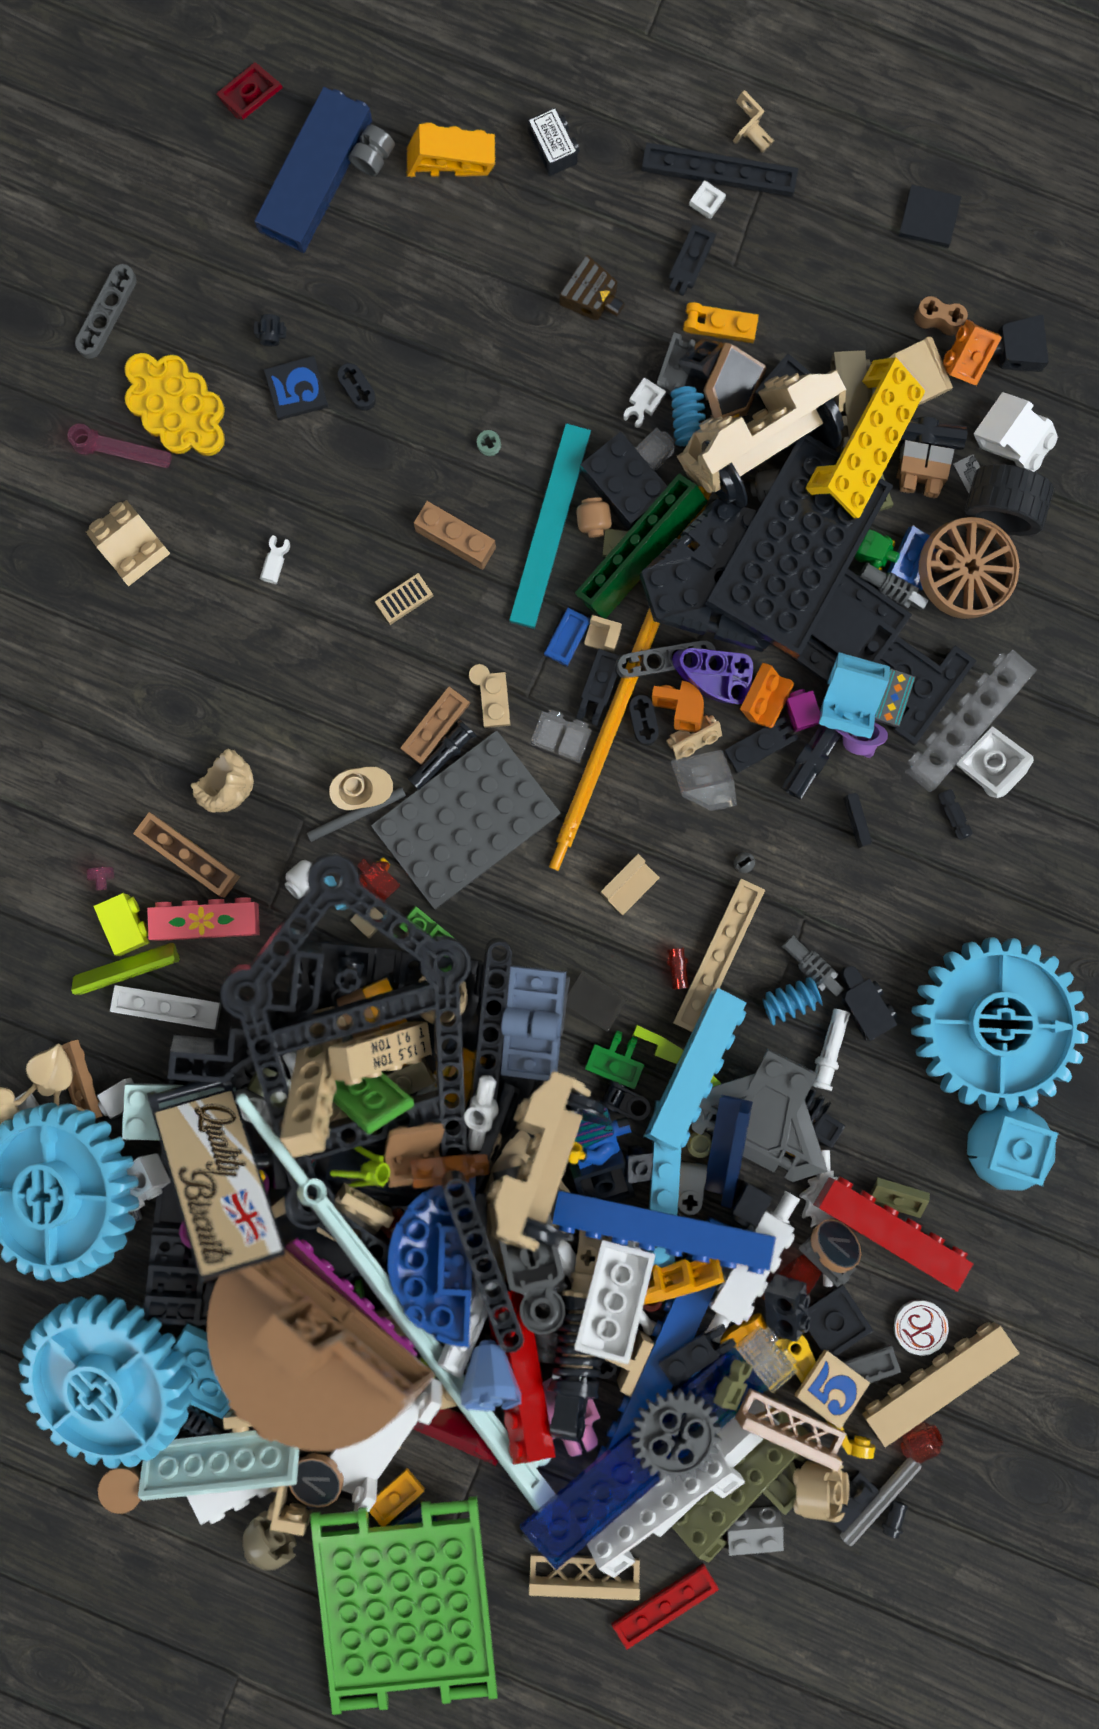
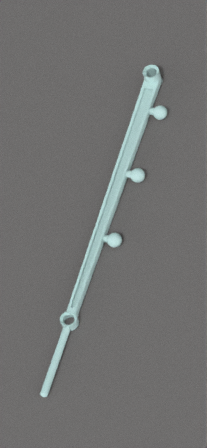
M245 1094L238 1095L236 1098L237 1104L299 1184L297 1193L300 1202L312 1207L396 1323L413 1343L427 1365L435 1373L439 1381L442 1382L444 1388L536 1511L535 1520L537 1525L542 1529L562 1530L566 1528L570 1522V1511L537 1470L538 1466L548 1464L551 1458L513 1465L512 1457L509 1453L508 1432L492 1411L467 1410L465 1406H461V1390L466 1375L463 1374L462 1377H456L437 1365L443 1347L432 1335L422 1328H417L405 1315L403 1307L397 1296L393 1293L390 1278L327 1198L324 1183L318 1179L309 1180ZM309 1185H313L317 1189L318 1195L315 1200H310L306 1195V1189Z

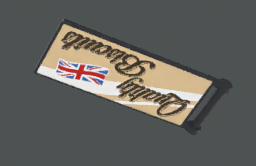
M229 1079L226 1083L197 1081L159 1093H155V1091L147 1093L200 1280L206 1281L284 1256L285 1248L239 1105L236 1102L231 1080ZM219 1086L224 1088V1090L159 1108V1104Z

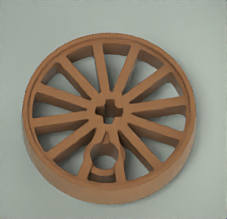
M976 517L950 521L936 529L922 548L919 558L921 585L929 600L938 609L950 616L972 619L987 615L1003 605L1016 587L1019 577V559L1016 548L1007 533L991 521ZM956 526H966L967 528L966 547ZM980 528L986 532V535L976 549V530ZM945 532L948 533L956 551L940 541L941 536ZM994 538L1001 546V549L981 558ZM941 553L948 558L947 565L940 561ZM1002 554L1005 555L1007 567L984 565V563ZM931 569L936 573L951 571V574L934 582ZM987 573L1007 575L1005 586ZM955 579L954 586L945 599L937 587ZM984 584L999 595L993 603ZM963 587V608H959L953 605V602ZM974 589L982 603V609L973 610Z

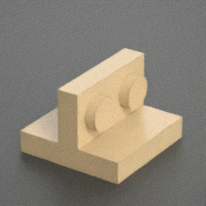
M640 1330L634 1340L628 1365L607 1360L622 1367L617 1382L620 1391L631 1396L654 1345L650 1336Z

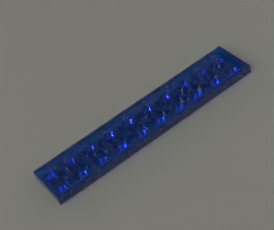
M735 1347L720 1355L717 1360L700 1370L680 1388L684 1397H686L689 1391L693 1392L694 1400L702 1396L704 1399L703 1405L709 1403L713 1408L710 1413H716L718 1416V1420L714 1423H718L721 1429L736 1417L749 1389H753L761 1394L768 1389L766 1384L752 1369L751 1374L744 1381L747 1387L737 1410L723 1408L713 1402L717 1394V1388L723 1381L724 1376L729 1377L731 1374L730 1369L733 1361L738 1359L741 1362H747ZM686 1412L682 1413L681 1420L686 1415ZM674 1413L665 1414L662 1422L667 1423L673 1420ZM691 1423L688 1427V1431H696L699 1428L700 1423ZM631 1430L520 1524L521 1530L555 1570H558L661 1481L658 1477V1471L651 1476L648 1471L649 1466L643 1468L640 1464L642 1458H636L634 1451L638 1448L632 1446L631 1440L638 1437L633 1436ZM680 1431L678 1432L677 1435H672V1436H671L673 1440H674V1437H675V1436H680V1435H681ZM656 1440L652 1448H661L665 1440ZM682 1449L678 1457L684 1458L688 1456L690 1449ZM670 1451V1453L668 1454V1456H666V1458H670V1456H671V1454H672L671 1451Z

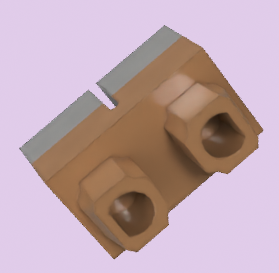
M905 440L900 449V464L897 473V479H900V492L914 493L916 483L918 482L926 484L924 490L926 497L937 498L943 485L948 480L954 449L933 445L928 449V444Z

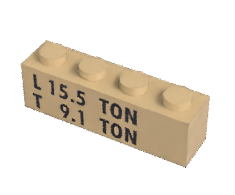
M405 1022L328 1047L332 1079L345 1081V1085H353L362 1082L361 1078L363 1077L373 1078L381 1076L384 1070H399L404 1063L415 1064L421 1062L422 1057L432 1054L428 1023Z

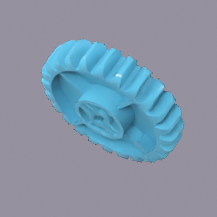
M986 938L983 940L981 948L975 942H967L962 946V956L956 952H947L943 957L947 969L931 967L928 971L935 985H920L917 989L920 996L927 1000L926 1005L913 1006L911 1011L914 1015L924 1018L923 1024L911 1029V1034L917 1037H925L926 1043L916 1049V1054L918 1057L933 1058V1061L926 1068L928 1076L936 1077L945 1074L940 1086L942 1091L952 1093L959 1089L958 1098L961 1103L969 1105L978 1098L979 1107L987 1111L994 1110L997 1104H999L1009 1112H1013L1018 1106V1100L1024 1106L1034 1107L1038 1104L1037 1092L1043 1096L1053 1097L1057 1093L1053 1079L1069 1082L1072 1078L1070 1071L1065 1066L1066 1063L1080 1064L1083 1057L1073 1049L1074 1044L1088 1042V1035L1077 1030V1024L1089 1020L1088 1013L1075 1011L1074 1005L1084 999L1083 993L1081 991L1068 992L1067 987L1074 979L1072 973L1055 974L1059 964L1058 958L1050 956L1040 960L1041 948L1035 944L1026 946L1021 951L1020 941L1016 938L1005 940L1002 946L997 938ZM991 1001L993 1006L1010 1004L1014 1008V1010L1009 1008H992L985 1010V1014H981L985 1006ZM979 1019L1019 1021V1029L979 1028ZM980 1032H984L986 1039L1002 1041L1014 1039V1041L1009 1046H1007V1043H991L990 1046L985 1042Z
M47 1103L35 1108L21 1110L14 1115L13 1120H5L0 1124V1244L4 1246L1 1257L6 1263L17 1259L16 1267L18 1271L22 1274L33 1271L34 1276L38 1280L45 1281L53 1278L57 1282H65L74 1277L81 1278L95 1272L99 1267L112 1261L115 1251L123 1249L127 1243L124 1233L133 1230L136 1223L134 1217L128 1214L129 1211L139 1208L140 1202L137 1197L130 1194V1189L139 1186L138 1178L127 1173V1169L134 1164L132 1156H121L120 1151L125 1143L121 1137L110 1139L111 1125L107 1121L95 1124V1114L90 1110L79 1112L73 1104L67 1103L58 1106L55 1103Z
M95 1295L89 1301L79 1297L73 1299L69 1304L58 1305L33 1328L31 1337L25 1342L22 1350L25 1358L19 1363V1371L23 1376H26L20 1383V1387L24 1394L32 1395L26 1406L31 1413L39 1412L41 1417L36 1422L41 1430L50 1428L53 1431L50 1439L55 1445H60L63 1441L68 1444L67 1452L69 1455L75 1458L80 1452L85 1453L86 1462L94 1466L102 1458L104 1465L108 1468H117L121 1462L127 1467H133L141 1460L149 1461L155 1458L178 1435L179 1429L188 1417L186 1408L192 1402V1393L186 1388L191 1383L192 1378L187 1370L180 1369L181 1365L186 1361L184 1353L172 1351L171 1346L176 1341L174 1336L169 1333L161 1335L158 1332L161 1322L157 1318H152L147 1322L143 1319L145 1313L143 1308L136 1305L129 1312L126 1310V1303L123 1299L115 1298L108 1305L106 1298L102 1295Z

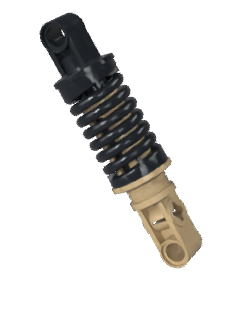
M583 1230L579 1231L580 1239L575 1272L571 1273L570 1277L573 1280L571 1290L562 1291L561 1294L565 1305V1316L562 1322L564 1324L557 1328L561 1334L556 1337V1342L561 1345H557L554 1348V1352L560 1356H555L552 1361L554 1365L560 1367L551 1370L552 1380L549 1386H547V1391L556 1394L554 1414L550 1425L551 1437L573 1442H581L584 1436L588 1399L599 1398V1381L594 1377L601 1375L600 1369L596 1367L602 1365V1359L574 1349L602 1240L612 1241V1237L602 1235L601 1239L586 1237V1231ZM595 1256V1262H589L590 1257Z

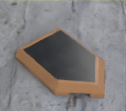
M729 343L723 344L703 389L713 414L711 417L714 419L720 416L722 418L730 415L733 417L736 414H739L740 417L747 415L755 397L753 394L758 389L767 369L764 364Z

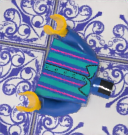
M605 1108L604 1115L610 1119L608 1109ZM627 1117L613 1120L612 1126L581 1120L568 1158L569 1162L572 1164L578 1162L580 1169L592 1164L602 1165L612 1155L618 1153L620 1149L616 1137L631 1132Z

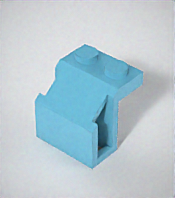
M839 652L827 684H829V687L822 702L819 724L830 729L851 733L854 736L871 738L874 731L875 714L889 683L890 667Z

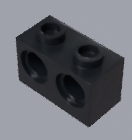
M775 1274L765 1289L768 1334L798 1342L803 1332L806 1333L808 1331L811 1319L807 1313L810 1297L807 1295L806 1282Z

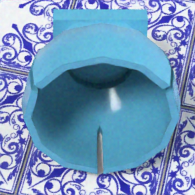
M998 1105L994 1110L979 1115L969 1131L967 1155L971 1157H968L977 1175L998 1190L1022 1191L1035 1184L1043 1186L1044 1180L1055 1162V1145L1058 1133L1051 1131L1046 1121L1026 1106L1018 1105L1015 1111L1009 1112L1006 1108Z

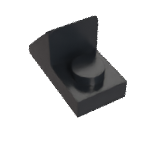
M703 337L679 359V365L688 376L707 382L724 343Z

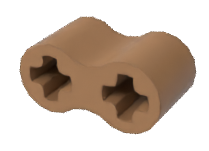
M929 296L921 301L914 319L921 328H938L944 334L953 336L964 325L968 313L966 308L960 304H944L938 298Z

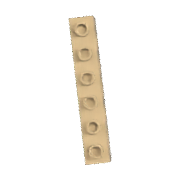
M333 1006V1007H329V1008H324V1009L316 1010V1011H314L312 1014L318 1013V1012H321V1011H324V1010H328V1009H331V1008H335V1007ZM339 1016L337 1019V1024L340 1026H346L343 1016ZM318 1022L312 1024L309 1030L313 1034H320L324 1031L325 1026ZM343 1037L297 1050L280 1139L292 1157L324 1151L326 1138L329 1136V1118L333 1112V1094L336 1093V1080L332 1079L328 1047L342 1043Z

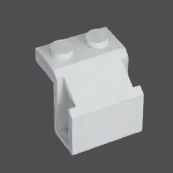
M1002 392L974 432L980 449L1013 460L1016 466L1031 471L1039 469L1045 455L1055 446L1058 436L1053 423L1048 418L1037 415L1031 410L1034 406L1033 404Z

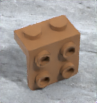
M426 1123L412 1128L402 1126L389 1132L383 1154V1163H387L390 1168L389 1187L413 1184L410 1160L440 1157L439 1147L444 1134L442 1124Z

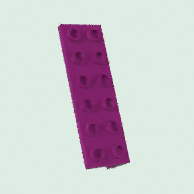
M296 1238L284 1246L416 1357L417 1353L413 1350V1343L405 1336L400 1337L394 1332V1325L383 1316L380 1318L373 1311L374 1306L364 1297L360 1299L353 1292L354 1287L346 1279H339L333 1273L334 1268L329 1262L324 1259L319 1260L312 1253L314 1249L308 1242L303 1239L299 1241Z

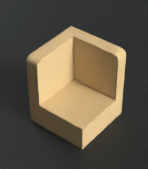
M592 615L584 644L595 649L614 653L622 624Z

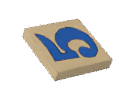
M824 1350L794 1396L835 1427L841 1429L870 1382L834 1355Z

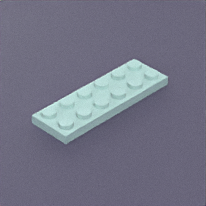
M255 1430L174 1439L155 1458L149 1461L143 1460L138 1497L141 1500H153L296 1485L299 1449L284 1445L275 1440L273 1442L265 1440Z

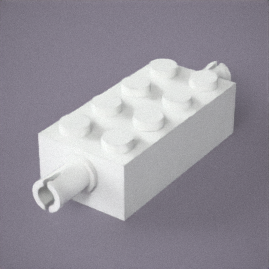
M785 1191L774 1212L766 1210L757 1227L750 1224L747 1228L749 1231L777 1236L771 1270H764V1275L748 1272V1266L737 1264L736 1269L725 1267L723 1271L724 1282L717 1285L709 1303L710 1308L716 1314L705 1333L720 1324H724L727 1328L730 1321L740 1325L743 1320L747 1321L754 1310V1306H752L756 1296H762L768 1285L765 1281L770 1272L774 1273L780 1265L781 1258H779V1255L783 1248L788 1249L794 1240L795 1235L792 1233L794 1228L789 1224L788 1219L800 1201L799 1198ZM722 1335L715 1338L714 1341L719 1343Z

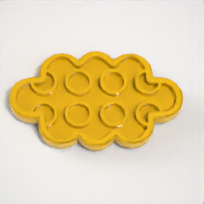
M138 353L130 357L125 365V374L132 385L126 391L125 403L131 413L142 417V425L146 431L153 436H160L161 442L171 453H185L192 447L195 451L205 456L215 455L220 452L224 446L225 437L218 423L224 416V404L218 395L208 392L207 383L204 378L197 373L189 372L185 361L179 356L168 355L158 361L145 353Z

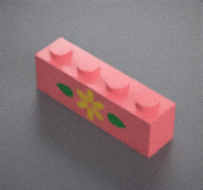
M235 898V903L225 904L224 899L208 900V905H198V901H182V906H172L171 902H157L155 907L147 908L148 939L152 941L260 935L259 904L251 902V898Z

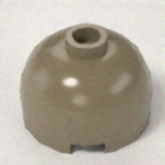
M264 1511L247 1525L242 1540L246 1560L262 1570L270 1571L282 1567L295 1557L296 1554L293 1553V1548L296 1546V1540L293 1534L270 1530L272 1520H267L268 1511Z

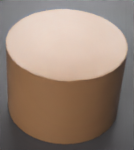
M121 1462L117 1468H111L101 1479L98 1487V1497L101 1504L108 1511L117 1514L126 1513L134 1509L141 1501L138 1497L142 1469L140 1465L127 1467Z

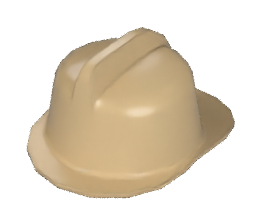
M378 767L349 768L339 773L332 780L329 787V795L332 802L338 808L344 810L377 806L390 798L393 791V781L385 770Z

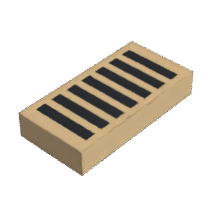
M418 573L375 601V603L391 625L432 598L433 594Z

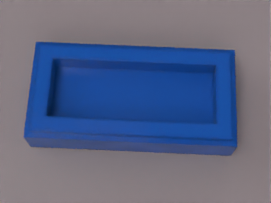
M567 608L544 655L568 667L590 624V618Z

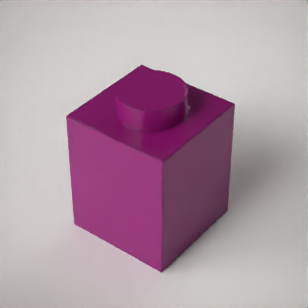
M802 689L790 693V698L786 700L785 706L794 733L819 725L820 711L813 691L805 693V690Z

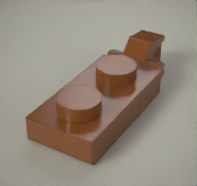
M482 1154L410 1160L412 1183L415 1188L442 1185L443 1175L449 1170L454 1169L464 1173L468 1183L470 1178L489 1174L488 1157Z

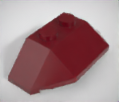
M458 1406L439 1409L429 1424L417 1421L412 1428L496 1466L498 1463V1459Z

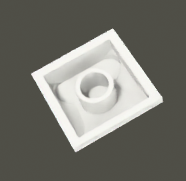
M992 726L956 764L980 784L989 796L999 798L1006 795L1021 780L1034 759L1031 754Z

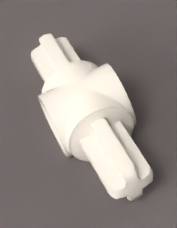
M482 1076L480 1078L477 1095L472 1097L470 1108L464 1114L465 1122L470 1128L467 1145L472 1151H480L482 1149L486 1132L491 1129L493 1119L498 1115V1105L493 1099L496 1081L492 1076Z

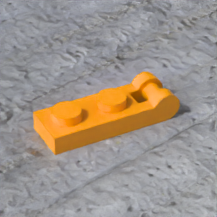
M695 302L687 304L686 313L688 318L684 321L683 326L685 332L754 343L759 315L702 306ZM698 317L706 318L705 324L699 323Z

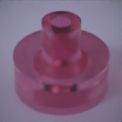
M100 867L87 869V880L96 882V890H107L106 880L114 879V868Z

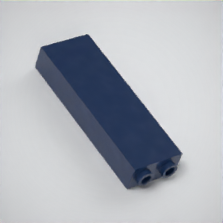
M323 87L255 219L258 232L305 253L351 163L348 158L356 143H361L360 136L367 125H370L372 122L370 108L360 100L353 101L339 90H330Z

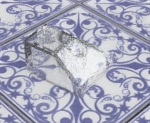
M722 750L671 761L682 797L710 811L737 805L734 780Z

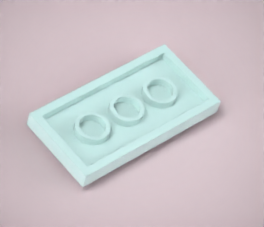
M126 1083L122 1139L160 1140L147 1093L153 1091L159 1093L183 1085ZM219 1086L159 1104V1108L224 1090V1088Z

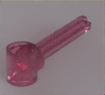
M75 424L68 431L69 442L74 450L82 455L93 454L95 451L165 468H168L171 464L172 455L169 452L99 436L98 431L89 429L84 424ZM79 436H88L84 443H76Z

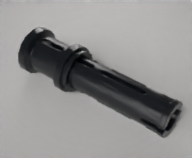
M461 720L457 722L458 726L448 736L442 738L441 746L408 778L419 790L453 755H459L461 748L471 738L474 739L477 736Z

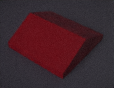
M255 62L216 94L236 118L244 120L283 87L280 82Z

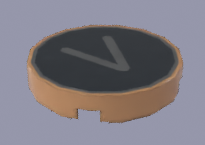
M833 1219L824 1220L813 1229L811 1235L812 1248L814 1253L818 1252L821 1257L819 1260L825 1267L834 1272L845 1273L852 1270L860 1262V1244L855 1234L842 1222Z
M312 1453L298 1459L296 1485L289 1486L291 1492L299 1501L308 1506L323 1507L336 1501L342 1491L344 1477L334 1460L322 1454Z

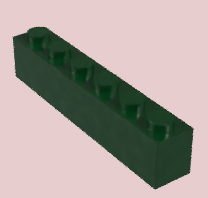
M681 474L675 477L575 592L588 609L604 619L612 613L639 582L641 572L680 535L708 503V500L697 485Z

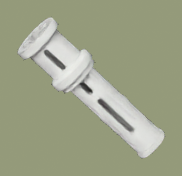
M833 1009L823 1050L820 1057L818 1056L815 1059L817 1077L812 1086L832 1091V1078L835 1070H838L839 1067L836 1061L851 1013L840 1009Z

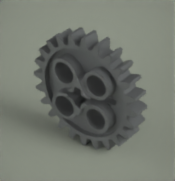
M678 1388L676 1396H673L669 1389L666 1391L665 1398L656 1393L657 1401L655 1403L649 1399L646 1400L649 1406L647 1410L639 1407L638 1410L642 1418H633L634 1423L638 1426V1428L631 1429L632 1435L638 1437L631 1440L632 1446L638 1448L634 1451L636 1458H642L640 1464L643 1468L649 1466L648 1471L651 1476L658 1471V1477L661 1481H663L667 1474L671 1483H674L676 1475H679L682 1481L685 1482L687 1473H690L695 1479V1470L697 1468L706 1472L703 1465L705 1461L714 1463L710 1453H719L718 1448L714 1445V1443L722 1442L721 1437L715 1434L721 1431L720 1425L714 1423L718 1420V1416L716 1413H710L713 1408L709 1403L703 1405L704 1399L702 1396L694 1400L692 1391H689L686 1397H684L680 1388ZM686 1412V1415L681 1420L682 1413ZM674 1413L673 1420L667 1423L662 1422L665 1414ZM699 1422L700 1426L696 1431H688L691 1423ZM680 1431L681 1435H680V1436H675V1437H674V1440H673L671 1436H672V1435H677L678 1432ZM656 1440H665L661 1448H652ZM682 1449H690L688 1456L684 1458L678 1457ZM670 1451H671L672 1454H671L670 1458H666V1456H668V1454H669Z

